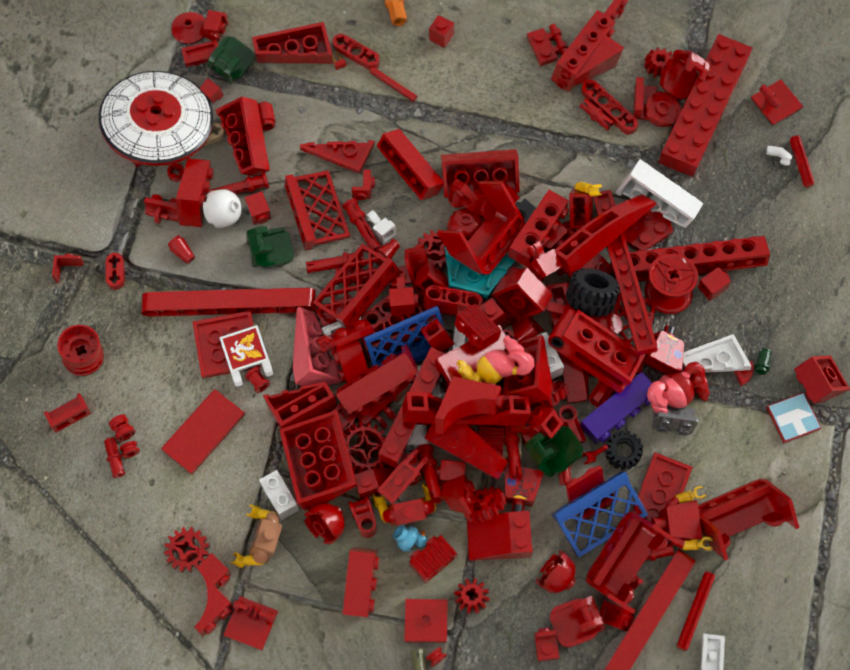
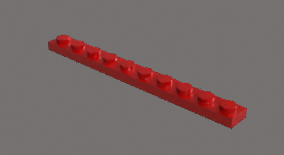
M611 189L601 191L602 196H593L597 216L616 206ZM623 232L607 246V251L616 281H618L620 286V296L637 355L639 356L658 352V346Z

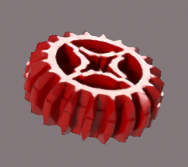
M359 422L358 426L351 424L350 429L346 428L344 430L353 470H357V474L372 468H384L383 464H386L378 460V458L376 462L369 464L370 454L380 451L386 437H382L384 430L376 431L378 425L371 428L370 422H367L365 427L362 422ZM359 435L358 444L349 447L350 439L353 436ZM367 436L371 437L376 443L370 442ZM362 446L364 449L368 450L366 453L364 450L360 449ZM351 455L357 456L361 463L357 462Z

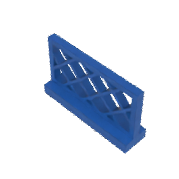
M435 306L365 337L364 341L371 359V366L382 365V361L391 353L397 355L402 352L401 349L395 351L398 345L403 346L405 344L409 347L416 363L425 360L432 346L425 336L419 332L423 326L429 324L426 321L432 315H435V319L437 318L444 327L439 308ZM418 324L414 331L408 330L410 325ZM399 332L396 339L389 338L392 333ZM405 334L411 335L407 342L401 341ZM416 337L422 338L420 341L413 343ZM378 339L381 340L378 347L371 346V342ZM386 342L393 343L389 350L383 349ZM379 353L386 354L384 357L376 360Z
M625 471L615 474L551 513L577 557L584 555L611 537L616 529L610 526L613 514L624 517L628 513L630 504L638 506L641 512L639 514L640 517L644 518L648 515L630 484L629 477ZM624 485L629 491L627 500L617 498L618 490ZM605 497L613 499L610 511L600 508L601 499ZM616 500L626 502L624 514L613 512ZM585 509H595L593 521L582 519ZM599 511L609 513L607 525L596 523ZM570 518L578 520L575 532L568 531L564 522ZM581 521L592 524L589 536L579 533ZM595 525L606 528L604 536L600 539L593 537ZM578 536L588 538L587 546L582 550H579L576 545Z

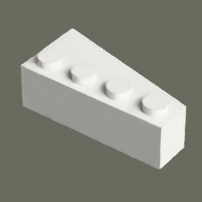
M641 159L624 177L615 191V194L619 196L624 194L630 197V199L641 194L656 202V205L650 211L663 213L664 218L684 228L694 220L703 205L696 197L686 192L679 185H676Z

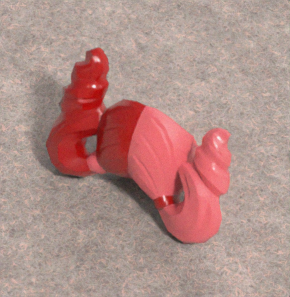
M696 361L690 362L683 372L663 375L659 381L650 385L647 397L656 414L657 412L668 413L667 406L676 409L687 406L694 398V388L701 400H708L710 392L703 365Z

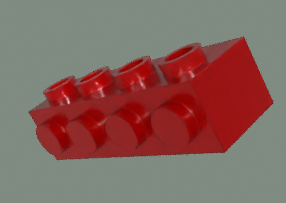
M400 129L383 133L376 147L418 198L422 201L436 196L445 182Z

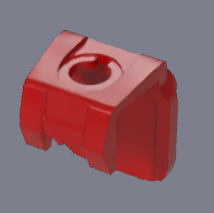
M675 50L673 56L665 64V69L660 79V86L678 99H686L694 86L697 71L699 72L698 78L704 81L708 75L710 63L692 51Z
M593 596L584 599H574L556 606L550 612V622L553 629L556 630L557 639L562 646L567 648L592 640L596 637L597 633L605 630L604 622Z

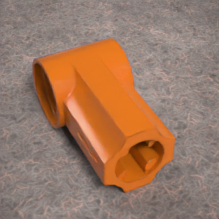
M384 0L392 25L397 27L406 23L407 16L404 9V0Z

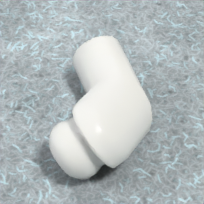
M767 146L766 155L780 157L782 165H790L792 155L781 147Z

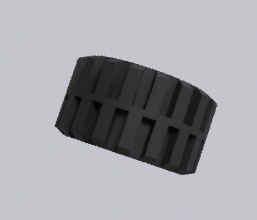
M581 268L576 270L571 276L566 292V301L576 311L579 309L589 316H607L614 309L620 292V286L618 281L614 280L615 278L606 272L592 268Z

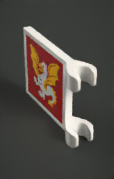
M257 325L219 337L236 387L243 385L239 371L262 364L267 377L273 375V370Z

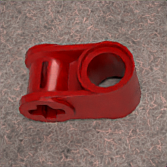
M368 495L354 503L348 502L361 536L364 538L373 537L377 533V524ZM365 523L373 525L369 530L363 529L362 526Z

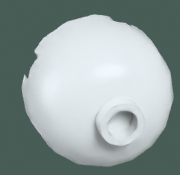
M213 190L206 195L208 198L203 203V211L209 224L213 223L215 228H225L237 222L241 216L242 208L241 202L235 193L229 190Z

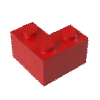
M358 339L340 348L333 347L330 349L336 364L340 363L341 370H338L342 382L346 381L348 383L358 375L365 376L368 367Z

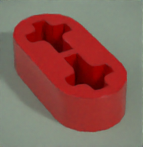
M111 253L106 258L105 279L112 290L121 289L125 283V262L119 253ZM115 259L118 260V262L116 263V268H114L112 264ZM114 274H116L118 277L116 283L112 282V280H114Z

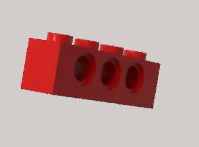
M549 189L511 244L508 257L528 267L527 264L535 260V258L529 253L527 248L531 245H528L527 242L535 244L540 241L543 248H545L550 240L549 235L551 232L554 234L560 225L558 223L561 218L565 219L567 216L569 200Z

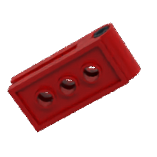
M572 309L564 310L548 338V343L553 349L619 394L626 385L628 386L632 382L645 354L638 356L636 348L579 309L577 311Z

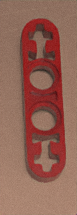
M589 79L583 82L581 92L585 98L589 99L597 108L600 107L605 115L615 121L614 125L624 134L631 135L636 132L638 120L595 80ZM606 98L608 103L600 104L598 99ZM619 110L621 112V115L617 117L613 116L611 114V111ZM626 123H627V124H631V123L633 124L632 127H631V126L626 127Z

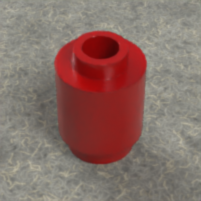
M265 101L259 102L258 108L262 130H271L275 127L276 123L273 106Z

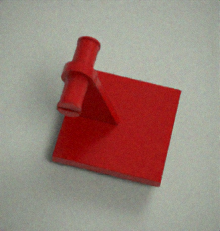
M781 79L768 87L766 84H763L759 88L760 92L751 96V100L773 126L804 107Z

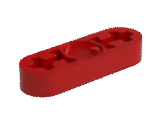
M337 34L333 37V48L335 51L368 70L372 67L378 68L380 64L379 55L375 51L345 34ZM353 49H360L361 53L353 55L351 51Z

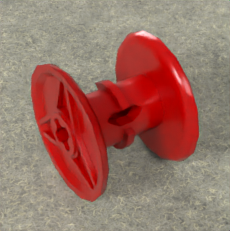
M676 253L657 257L649 269L650 281H647L644 289L645 298L657 301L655 310L658 312L677 314L684 311L691 304L693 298L692 290L698 281V270L694 263L687 257Z

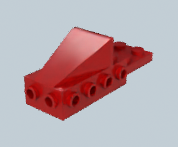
M614 0L604 14L599 10L594 13L556 63L551 81L556 83L560 89H565L569 92L572 87L616 67L625 47L611 39L615 32L613 29L616 23L615 20L622 16L629 0Z

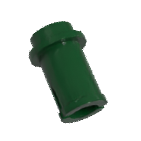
M761 348L759 350L757 363L754 364L757 374L766 375L770 371L769 362L772 355L770 349Z

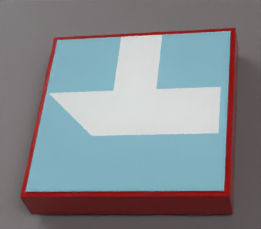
M804 392L766 407L783 444L821 429Z

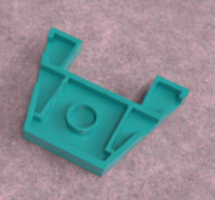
M444 246L448 287L475 292L484 299L489 298L500 280L515 263L514 259L508 257L507 252L490 274H478L452 258Z

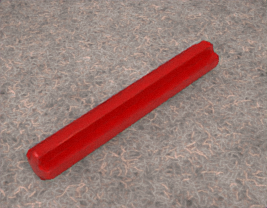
M705 571L676 645L680 650L687 651L715 579V575L711 572Z

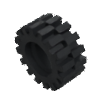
M624 430L620 431V433L616 432L607 441L608 449L605 450V457L609 459L610 465H615L614 468L616 469L621 467V470L625 468L629 470L632 466L635 467L643 454V444H640L641 439H637L635 433L631 435V431H627V433H624ZM622 443L627 444L631 447L632 453L628 457H621L618 455L616 447Z

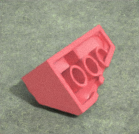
M298 307L296 311L293 355L295 384L306 386L324 381L327 385L339 384L341 378L338 372V364H336L335 359L332 360L329 350L325 352L320 350L316 340L323 333L319 321L313 311Z

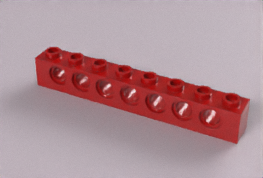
M765 236L735 238L726 241L695 243L693 245L630 252L638 282L650 281L649 269L652 262L664 254L676 253L687 257L694 263L698 274L710 273L717 267L722 271L768 266L770 251Z

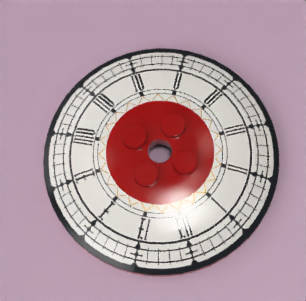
M146 71L124 78L106 93L99 108V127L106 143L123 158L142 165H170L191 157L207 142L213 127L212 106L208 97L199 89L200 87L191 80L171 72ZM153 110H159L161 113L156 115L152 114L151 112Z

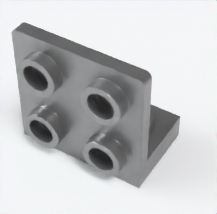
M667 406L668 413L657 412L656 414L655 411L653 412L652 429H657L658 432L662 433L672 431L677 432L679 435L687 436L693 433L698 423V418L695 417V409L692 408L676 409Z

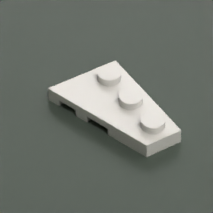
M734 334L683 353L684 369L690 362L696 361L703 365L705 373L751 370V364Z

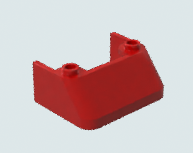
M480 181L478 183L487 198L481 206V214L485 221L469 241L466 240L462 231L439 230L437 232L451 257L478 274L488 275L493 271L509 251L511 244L525 225V220L503 181Z
M766 479L754 480L698 505L701 530L705 537H710L713 540L708 541L710 547L724 561L728 560L726 549L731 544L729 537L757 524L765 522L767 525L778 527L787 522L795 529L800 528L792 499Z
M628 512L624 515L586 575V582L634 614L636 610L627 605L634 596L633 588L629 586L652 550L655 552L663 550L667 546L668 540L677 545L680 541L650 521L633 512Z

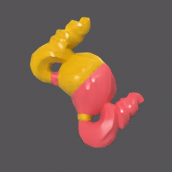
M506 335L503 343L506 345L509 354L502 349L487 352L477 362V372H474L471 366L463 360H457L456 365L458 366L457 371L463 379L478 382L483 380L487 384L495 385L503 377L510 375L524 376L531 373L534 367V359L530 354L524 352V348L515 339H511L509 335Z

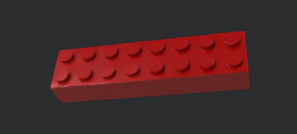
M718 34L706 58V61L710 63L708 75L704 81L697 77L661 152L659 164L694 177L749 60L753 47Z

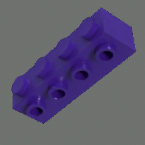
M641 372L628 386H625L620 394L616 392L581 421L580 426L584 433L595 445L600 441L602 443L607 441L611 436V432L624 427L629 417L635 418L642 411L640 408L645 404L647 406L651 405L647 397V391L652 382Z

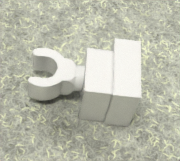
M373 210L366 214L369 217L367 220L374 225V234L382 244H385L397 234L396 226L391 220L388 221L386 218L380 220Z

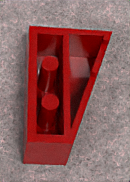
M187 159L176 196L178 219L181 226L202 228L204 219L203 203L207 200L206 195L210 192V180H213L214 169L211 168L210 160Z
M325 381L302 386L300 389L293 391L284 390L280 394L263 395L265 403L280 429L329 413L337 407L335 396Z

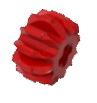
M659 47L655 51L651 49L644 59V69H647V74H653L654 78L657 76L662 78L665 64L673 55L672 51L666 52V47L663 50H660Z
M476 578L473 579V584H470L469 580L465 579V586L459 583V590L454 591V595L459 597L455 599V604H461L459 607L460 611L467 608L468 615L471 614V609H474L476 614H479L478 607L485 610L486 605L483 602H489L490 600L489 597L485 596L489 593V589H482L485 584L484 582L476 585ZM470 592L475 593L474 600H469Z

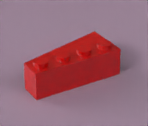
M324 22L252 37L257 63L333 64L332 51Z

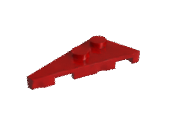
M369 140L367 143L333 141L327 142V144L307 142L299 147L301 151L360 174L375 145V141Z

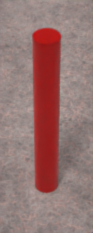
M375 67L370 69L369 73L412 102L417 99V95Z

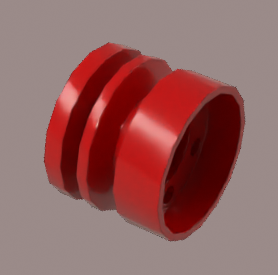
M78 324L68 327L61 333L58 338L57 347L63 365L68 372L77 376L91 375L96 372L103 364L104 353L99 336L95 330L87 325Z

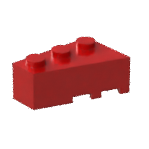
M353 547L349 551L343 615L368 617L370 612L374 611L375 600L372 599V591H376L377 578H374L375 570H378L379 567L378 550Z

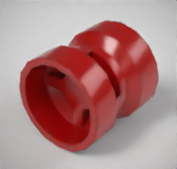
M125 414L114 417L108 423L110 429L115 431V437L118 442H124L136 433L133 426L129 425V419Z

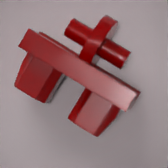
M153 194L151 198H145V215L154 217L155 223L160 224L162 219L179 221L175 198H171L169 202L163 201V197L157 194Z

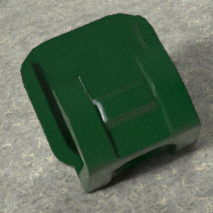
M227 36L212 52L206 66L232 84L235 79L241 78L253 63L254 53L238 39Z
M262 226L246 231L252 267L271 268L288 264L293 260L294 252L290 235L284 228L268 230L267 226Z
M561 426L552 438H545L542 432L533 436L525 445L537 466L548 477L564 472L583 455L582 444L574 432L566 426Z

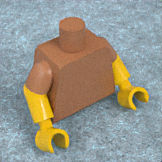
M252 504L249 505V507H252V511L250 514L246 513V515L255 519L260 518L249 554L243 556L238 552L233 553L236 560L231 561V564L242 568L245 565L260 566L265 564V562L268 563L274 554L282 529L277 513L261 509Z

